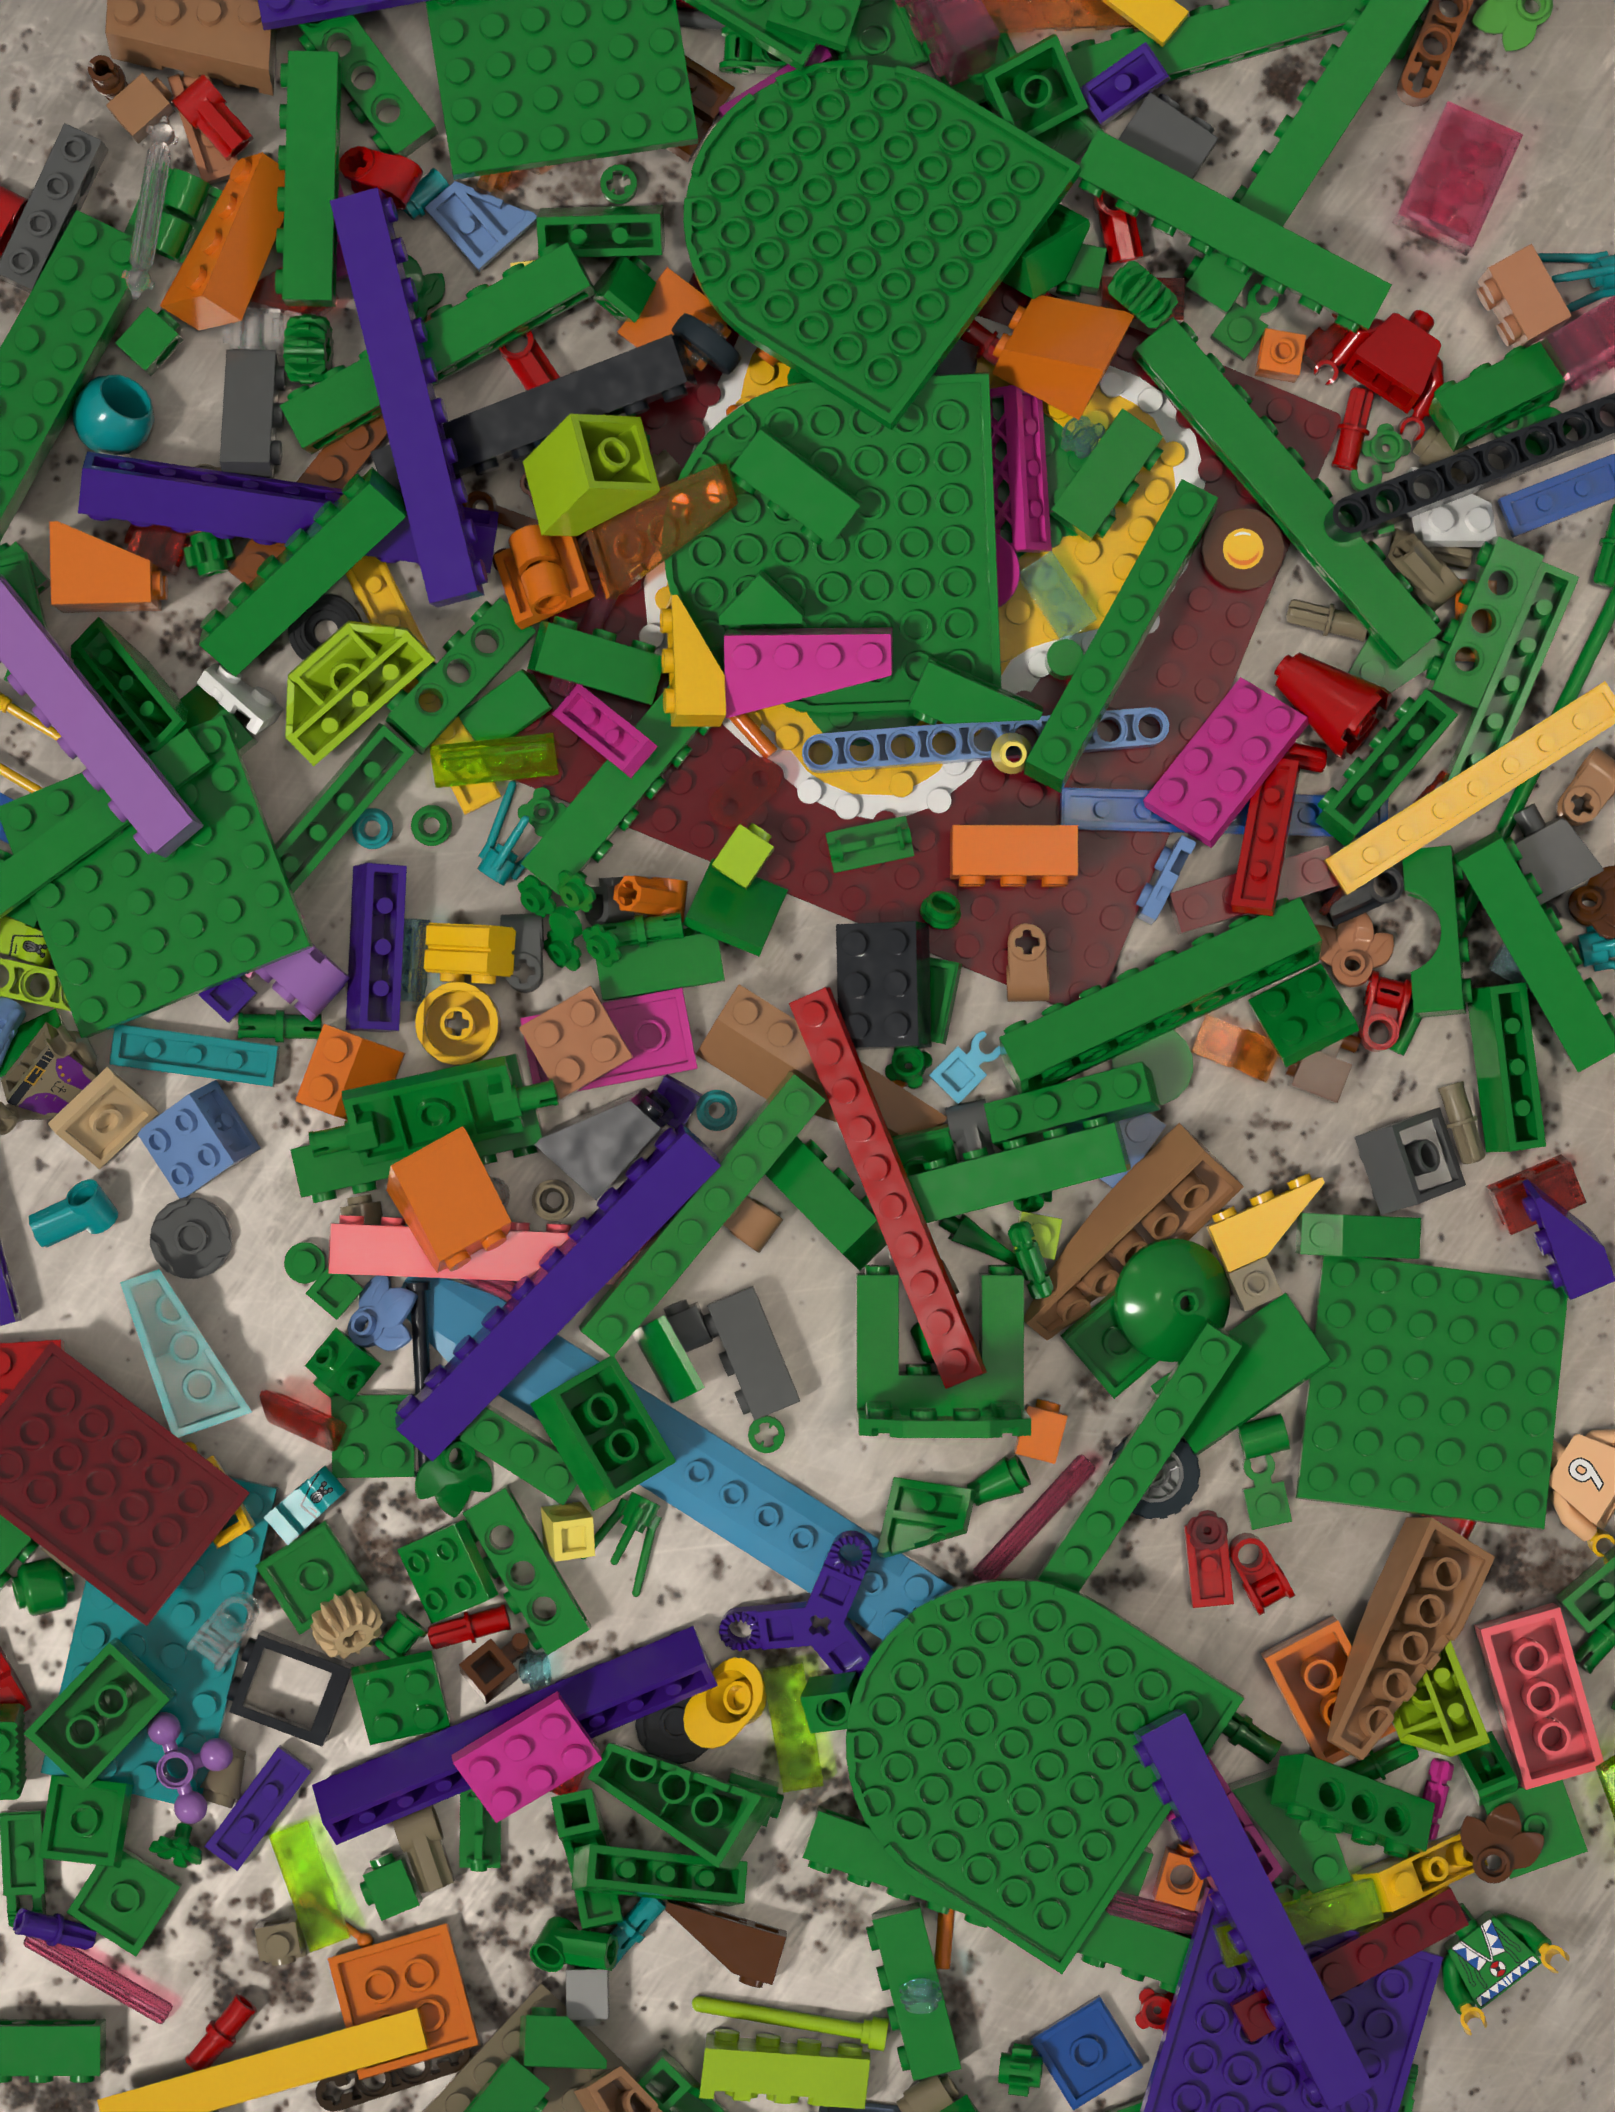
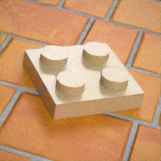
M107 1066L48 1125L55 1134L100 1170L159 1112L147 1099Z

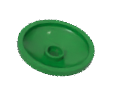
M1177 1238L1154 1241L1139 1249L1128 1260L1119 1275L1114 1294V1310L1118 1326L1128 1343L1141 1354L1159 1361L1178 1362L1207 1318L1224 1328L1230 1310L1231 1295L1229 1282L1220 1262L1203 1246L1189 1240ZM1184 1296H1187L1188 1306L1182 1310L1180 1301Z

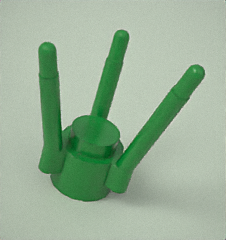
M631 1492L628 1500L620 1499L615 1511L594 1535V1542L596 1548L622 1515H624L620 1523L627 1527L610 1560L612 1565H617L635 1530L643 1534L647 1527L632 1590V1595L638 1597L644 1582L655 1532L662 1518L657 1516L660 1505Z

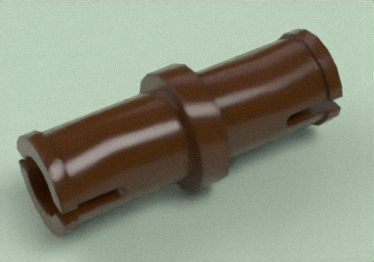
M98 55L90 60L89 63L92 64L93 68L88 66V73L92 78L93 86L108 101H111L129 85L123 70L119 65L113 63L109 57Z

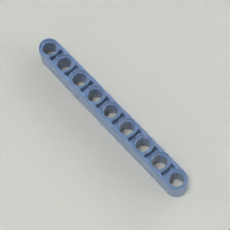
M1151 707L1106 711L1101 721L1112 720L1118 725L1120 730L1118 739L1112 742L1104 741L1099 737L1096 728L1083 753L1156 746L1165 739L1169 732L1168 717L1163 711ZM1051 715L1041 716L1040 720L936 724L821 733L813 735L806 740L802 749V758L806 767L814 773L992 760L991 751H981L974 745L973 738L975 733L983 729L993 732L997 739L1003 734L1015 733L1018 728L1027 726L1034 729L1039 738ZM1149 716L1157 719L1161 727L1157 737L1152 739L1146 738L1139 732V721L1143 717ZM948 733L954 738L956 746L953 752L941 755L933 749L932 740L937 734ZM906 736L912 740L915 749L911 756L899 758L894 755L891 750V743L896 737ZM856 740H866L873 746V755L867 761H857L851 756L849 749ZM816 743L827 744L833 753L831 760L823 765L813 763L808 755L811 746ZM1011 746L1006 750L1007 759L1020 758L1021 751L1017 746Z

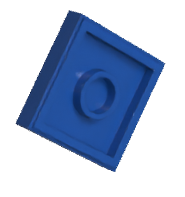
M1100 1995L1029 2038L1039 2056L1043 2057L1045 2066L1073 2111L1143 2068L1142 2063Z

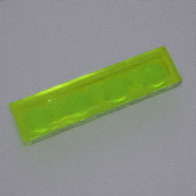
M1370 1877L1282 1904L1302 1945L1384 1920L1375 1884ZM1229 1921L1213 1925L1224 1966L1230 1968L1249 1962L1244 1952L1240 1955L1236 1952L1227 1935V1932L1232 1930Z

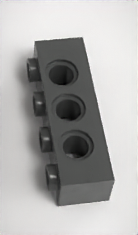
M66 123L63 124L0 260V279L31 293L76 210H81L104 161L108 148L102 140Z

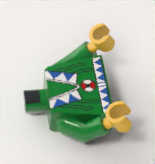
M1460 1903L1459 1905L1469 1925L1455 1932L1456 1935L1443 1945L1447 1954L1443 1957L1441 1967L1443 1989L1455 2011L1461 2015L1460 2021L1464 2032L1471 2036V2030L1467 2025L1471 2018L1481 2019L1484 2027H1487V2021L1481 2010L1541 1963L1552 1973H1559L1550 1963L1551 1958L1555 1954H1561L1568 1962L1570 1958L1562 1948L1552 1945L1551 1940L1532 1922L1506 1912L1495 1916L1489 1910L1475 1919L1466 1906Z

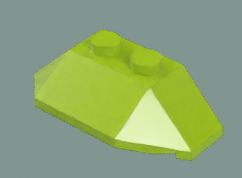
M347 621L288 674L285 738L315 766L435 661V657L408 628Z
M1450 1640L1439 1654L1441 1657L1439 1662L1432 1670H1427L1416 1684L1417 1690L1408 1702L1403 1701L1394 1713L1393 1724L1401 1743L1453 1757L1488 1744L1490 1740Z

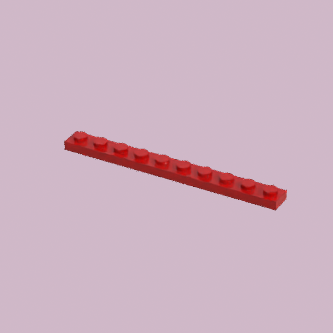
M824 987L790 1002L789 1005L945 1389L986 1373L984 1363L831 988Z

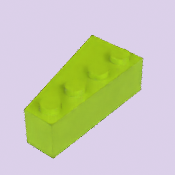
M715 2029V2034H706L699 2098L714 2099L715 2091H724L734 2101L750 2102L751 2099L757 2098L758 2094H766V2099L778 2104L798 2103L799 2097H808L807 2103L812 2106L865 2109L870 2052H864L861 2045L839 2043L838 2048L821 2047L822 2041L811 2038H798L797 2044L780 2042V2036L767 2033L756 2034V2039L739 2037L740 2032L732 2029Z

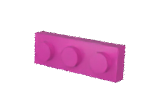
M580 684L575 686L552 714L630 778L634 776L658 747Z

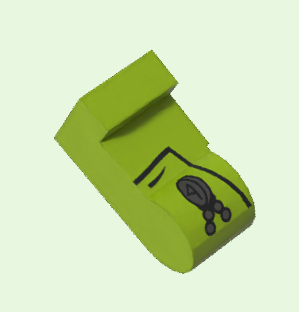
M8 916L0 919V953L48 968L52 958L42 931Z

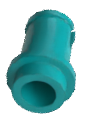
M432 168L419 181L403 211L413 220L418 215L423 217L425 215V207L449 187V183L439 171Z

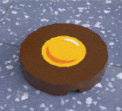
M1247 508L1226 511L1213 520L1203 536L1201 548L1204 567L1210 576L1225 588L1238 591L1259 588L1273 578L1282 564L1284 552L1281 531L1272 519L1258 510Z

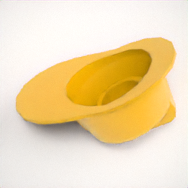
M733 1657L723 1661L713 1671L718 1686L692 1696L687 1703L683 1716L684 1729L689 1739L698 1746L710 1749L724 1746L735 1738L746 1725L753 1723L762 1715L767 1699L764 1687L766 1683L763 1681L762 1674L756 1665L745 1658Z

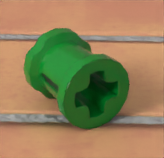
M401 1610L395 1615L397 1620L384 1637H378L374 1642L375 1646L391 1659L405 1656L419 1637L424 1638L428 1633L419 1622Z

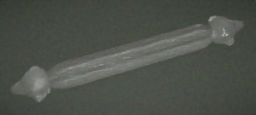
M166 115L162 116L159 123L154 126L148 125L146 132L150 134L153 144L147 150L129 257L132 269L130 271L124 270L122 273V278L126 279V284L131 290L132 299L138 300L142 292L147 289L152 290L155 285L147 271L154 264L171 161V153L168 146L170 144L176 145L179 140L175 136L174 130L170 126L169 118Z

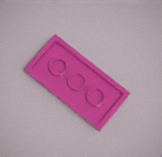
M1240 677L1144 798L1145 808L1212 848L1309 725L1308 717Z
M683 988L603 1002V1006L634 1058L578 1091L698 1069ZM539 1015L520 1018L521 1025H524L525 1023L529 1022L530 1020L536 1018ZM524 1037L532 1083L549 1081Z

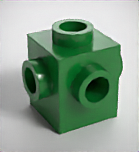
M336 1327L305 1366L317 1377L313 1384L324 1394L333 1398L337 1393L351 1402L381 1363L365 1347H360L353 1343L352 1338Z

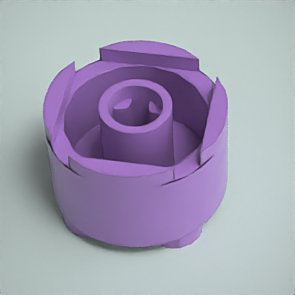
M313 943V947L255 970L267 983L274 978L276 981L272 989L289 1004L296 998L298 1002L294 1007L311 1022L315 1020L350 979L332 960L319 951Z

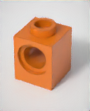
M1265 328L1260 339L1254 376L1295 383L1300 375L1306 335Z
M1037 1399L1035 1406L1026 1404L1024 1410L1031 1417V1436H1017L1014 1447L1015 1454L1052 1464L1056 1463L1068 1418L1066 1414L1059 1412L1060 1404L1042 1399Z
M1178 1843L1176 1849L1166 1846L1152 1895L1157 1901L1195 1912L1204 1879L1201 1880L1190 1862L1189 1858L1195 1855L1191 1846ZM1178 1865H1187L1192 1869L1191 1879L1182 1885L1173 1883L1170 1880L1172 1870Z

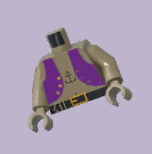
M47 1022L43 1025L1 1080L5 1097L9 1104L4 1105L0 1102V1135L9 1133L16 1126V1123L24 1120L54 1118L99 1075L96 1066L97 1055L88 1038H81L79 1031H67L63 1025L57 1029Z

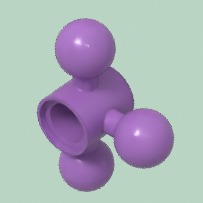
M160 1712L148 1723L147 1727L150 1739L154 1743L162 1745L165 1753L157 1763L156 1775L163 1786L169 1789H177L179 1796L174 1804V1812L177 1818L183 1823L195 1824L205 1817L207 1802L202 1794L192 1790L190 1781L197 1774L198 1768L205 1766L211 1771L226 1769L232 1762L233 1749L226 1740L221 1738H212L206 1741L200 1753L194 1754L188 1748L178 1747L176 1740L181 1731L179 1720L171 1713ZM171 1758L182 1759L188 1768L187 1776L184 1778L171 1776L167 1769L168 1760Z

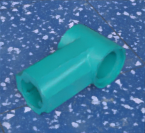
M87 1179L76 1184L68 1192L66 1199L29 1215V1225L39 1245L47 1248L84 1230L91 1234H99L106 1231L116 1222L118 1210L97 1181Z

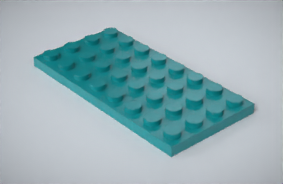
M231 1476L229 1477L250 1492L243 1504L256 1526L218 1549L214 1542H212L148 1626H145L86 1581L59 1692L60 1695L101 1650L117 1637L176 1693L160 1712L171 1713L179 1720L181 1731L176 1740L177 1746L188 1748L194 1754L200 1753L206 1741L212 1738H220L228 1704L226 1698L234 1679L259 1571L255 1565L262 1560L270 1526L263 1517L274 1508L278 1487ZM235 1514L222 1531L239 1521ZM147 1724L96 1780L127 1783L133 1785L132 1794L175 1804L179 1796L177 1789L166 1788L157 1778V1763L165 1753L162 1745H158L150 1739L147 1732ZM44 1756L41 1773L69 1777L49 1757ZM171 1758L168 1760L167 1769L171 1776L175 1778L187 1776L188 1768L182 1759ZM205 1766L198 1768L197 1774L190 1781L192 1790L200 1794L204 1790L200 1786L209 1772V1769Z

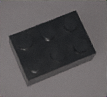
M918 921L836 924L838 1008L855 1049L932 1047L929 924Z

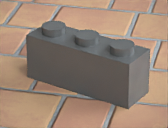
M226 349L220 465L221 470L224 472L273 479L274 465H281L282 442L281 440H276V428H283L284 413L279 406L283 403H278V391L286 390V371L284 366H279L276 350Z
M754 1286L708 1304L707 1307L710 1313L704 1315L703 1318L712 1339L718 1336L721 1338L725 1351L720 1353L719 1357L727 1376L735 1374L741 1389L734 1393L743 1415L751 1412L753 1419L757 1420L800 1402L799 1395Z

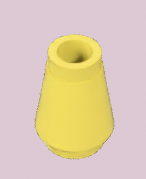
M1006 733L998 737L993 743L991 758L994 765L1000 771L1007 774H1016L1025 769V761L1032 747L1029 741L1021 734ZM1011 746H1017L1021 751L1020 759L1016 762H1011L1006 758V750Z

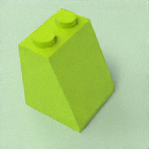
M570 413L523 461L541 535L578 536L655 496L660 491L641 417Z

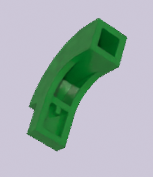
M592 1788L551 1797L558 1836L564 1846L572 1878L575 1848L588 1844L609 1846L601 1811ZM574 1890L581 1926L584 1931L624 1922L619 1895Z

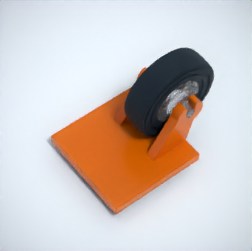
M667 267L657 279V283L635 323L625 321L617 333L636 348L670 334L681 337L692 369L696 368L702 371L708 363L718 371L729 375L737 367L742 357L726 341L732 332L727 327L728 324L709 303L705 295Z

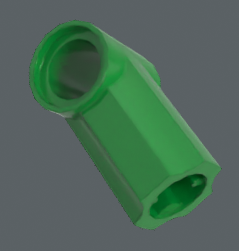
M552 1917L547 1920L531 1947L530 1957L537 1967L547 1972H557L562 1969L564 1964L612 1971L617 1962L618 1938L612 1934L578 1930L568 1919Z

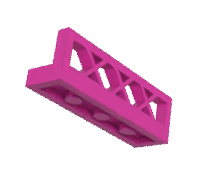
M1014 385L990 389L995 533L1001 536L1000 529L1007 520L1012 525L1013 543L1010 544L1015 552L1042 553L1052 551L1043 401ZM1004 397L1005 412L998 422L993 417L992 399ZM1001 438L1007 443V454L1002 462L996 458L995 447ZM1003 479L1009 484L1010 495L1004 504L998 499V487Z

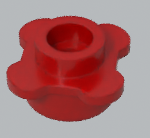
M1151 1988L1141 1990L1139 1993L1141 2007L1140 2012L1135 2016L1136 2024L1142 2029L1151 2027L1164 2031L1174 1993H1156ZM1159 2006L1161 2012L1159 2014L1154 2013V2007Z

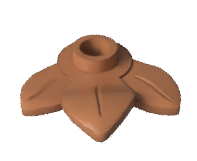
M1367 913L1339 924L1337 929L1325 925H1315L1322 939L1319 960L1331 966L1334 978L1344 986L1358 987L1363 985L1371 977L1373 969L1386 964L1393 954V935L1389 933L1374 934L1373 924ZM1349 960H1355L1359 963L1360 968L1356 971H1350L1345 967V963Z

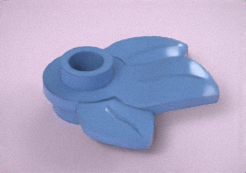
M377 1275L364 1286L365 1289L360 1293L359 1309L349 1320L348 1335L352 1338V1342L360 1347L377 1345L385 1351H395L412 1340L409 1330L402 1323L412 1310L418 1296L415 1292L408 1289L391 1288L389 1276ZM369 1321L367 1329L363 1331L365 1324Z

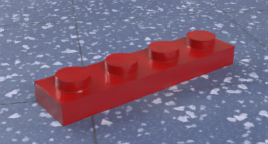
M1282 758L1250 799L1231 901L1232 912L1274 916L1300 773L1299 760Z

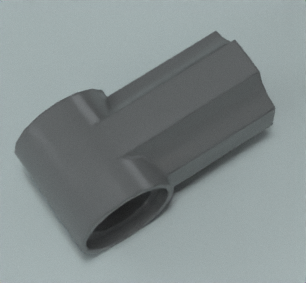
M985 1099L945 1108L953 1144L956 1143L960 1162L964 1161L962 1153L987 1147L988 1155L995 1153L984 1108Z

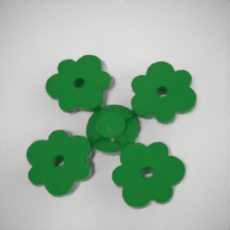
M562 870L558 874L560 883L557 885V890L561 899L568 907H557L551 898L552 892L550 888L544 884L542 885L540 880L534 875H528L524 878V881L518 883L517 887L521 893L520 900L522 905L528 911L542 916V918L547 916V914L550 915L549 925L551 930L547 932L548 939L543 944L548 956L558 967L563 968L566 966L571 971H576L580 968L579 958L582 953L580 948L574 945L573 939L580 937L581 934L586 942L588 953L605 967H611L615 961L621 959L622 954L617 948L619 941L613 932L605 931L600 924H594L592 927H586L582 930V924L575 911L581 909L584 912H589L592 909V902L595 901L596 895L594 890L585 884V879L581 874L575 873L573 875L568 870Z

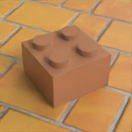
M1532 244L1488 267L1477 281L1480 288L1476 289L1477 295L1487 311L1493 309L1500 322L1496 325L1497 331L1507 347L1513 345L1516 348L1522 345V347L1526 346L1527 348L1558 331L1572 317Z
M591 985L519 1027L548 1079L554 1080V1087H556L560 1099H565L634 1058Z

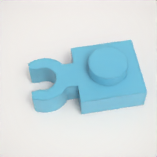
M984 1031L979 1032L973 1037L971 1050L967 1054L957 1046L929 1075L957 1104L987 1076L979 1066L983 1062L995 1060L1001 1054L1000 1046L996 1047L990 1054H984L980 1051L979 1043L987 1035Z

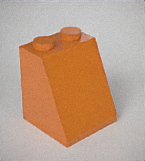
M1040 295L1035 299H1031L1027 308L1021 305L1018 306L1008 325L1009 328L1014 330L1012 335L1003 333L992 355L999 359L992 374L1080 420L1110 366L1134 315L1126 311Z
M49 521L51 605L63 613L162 611L161 600H168L167 576H162V571L150 560L59 521Z
M463 1126L390 1166L386 1191L436 1273L446 1268L450 1272L455 1271L471 1260V1254L482 1248L486 1252L491 1251L507 1240L506 1235L509 1234L511 1220Z

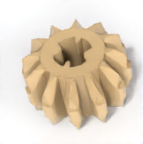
M350 1589L342 1596L334 1594L332 1600L321 1602V1610L315 1611L311 1615L313 1623L310 1626L313 1631L312 1635L317 1645H320L329 1657L339 1655L342 1659H345L350 1653L354 1652L359 1655L361 1649L372 1647V1639L382 1634L380 1628L383 1623L381 1613L377 1605L372 1602L371 1598L364 1591L355 1594Z

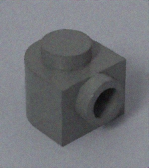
M623 877L599 878V886L591 887L595 892L596 899L592 902V909L589 912H585L586 919L591 926L633 919L635 913L621 911L618 903L613 900L614 887L621 882Z
M684 1299L664 1308L666 1318L686 1353L713 1342L698 1302L688 1305L687 1300Z

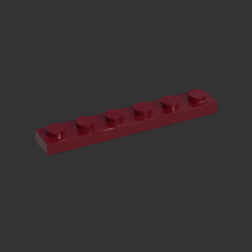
M1445 1886L1310 1959L1331 2000L1468 1926L1469 1923L1452 1889ZM1254 1989L1230 2002L1247 2039L1251 2043L1276 2030L1265 2010V2006L1269 2005L1270 2002L1263 1990L1257 1992Z

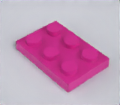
M558 1691L451 1755L453 1764L496 1823L602 1760L600 1750Z

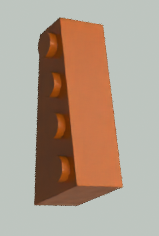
M262 152L241 158L235 163L230 172V179L160 304V307L198 331L242 321L276 239L277 228L281 227L284 220V212H278L277 191L278 187H285V171L279 170L276 161Z

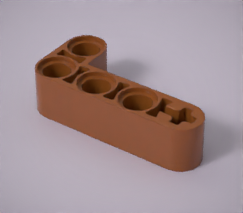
M1432 0L1398 80L1397 94L1403 103L1408 106L1418 107L1429 101L1439 84L1474 0ZM1442 1H1452L1457 5L1459 15L1452 18L1446 17L1441 13L1439 3ZM1429 38L1437 39L1443 46V53L1440 55H1430L1424 49L1423 41ZM1421 67L1428 69L1422 81V88L1419 92H1415L1412 90L1413 80Z

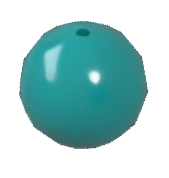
M119 374L98 376L80 389L72 409L73 423L79 439L96 453L108 455H125L136 450L147 441L155 421L152 401L147 391L136 381Z

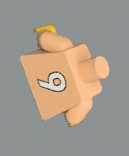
M1615 1429L1591 1430L1586 1436L1576 1433L1567 1447L1553 1440L1551 1467L1554 1469L1549 1479V1486L1553 1488L1550 1500L1561 1523L1582 1541H1587L1588 1547L1599 1557L1605 1556L1596 1548L1597 1542L1600 1539L1607 1538L1615 1545V1539L1604 1530L1615 1512Z

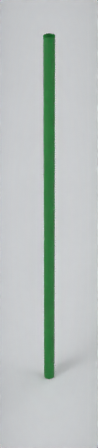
M1615 586L1612 588L1551 715L1576 700L1615 621ZM1542 771L1515 788L1495 831L1498 830L1503 840L1511 836L1517 824L1513 814L1525 807ZM1470 883L1463 895L1466 900L1467 921L1460 922L1461 937L1479 902V898ZM1413 1000L1402 1021L1399 1037L1396 1043L1389 1048L1391 1051L1402 1056L1405 1055L1422 1018H1417L1414 1014Z

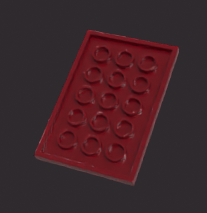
M51 1341L0 1406V1515L145 1626H148L249 1496L250 1492Z

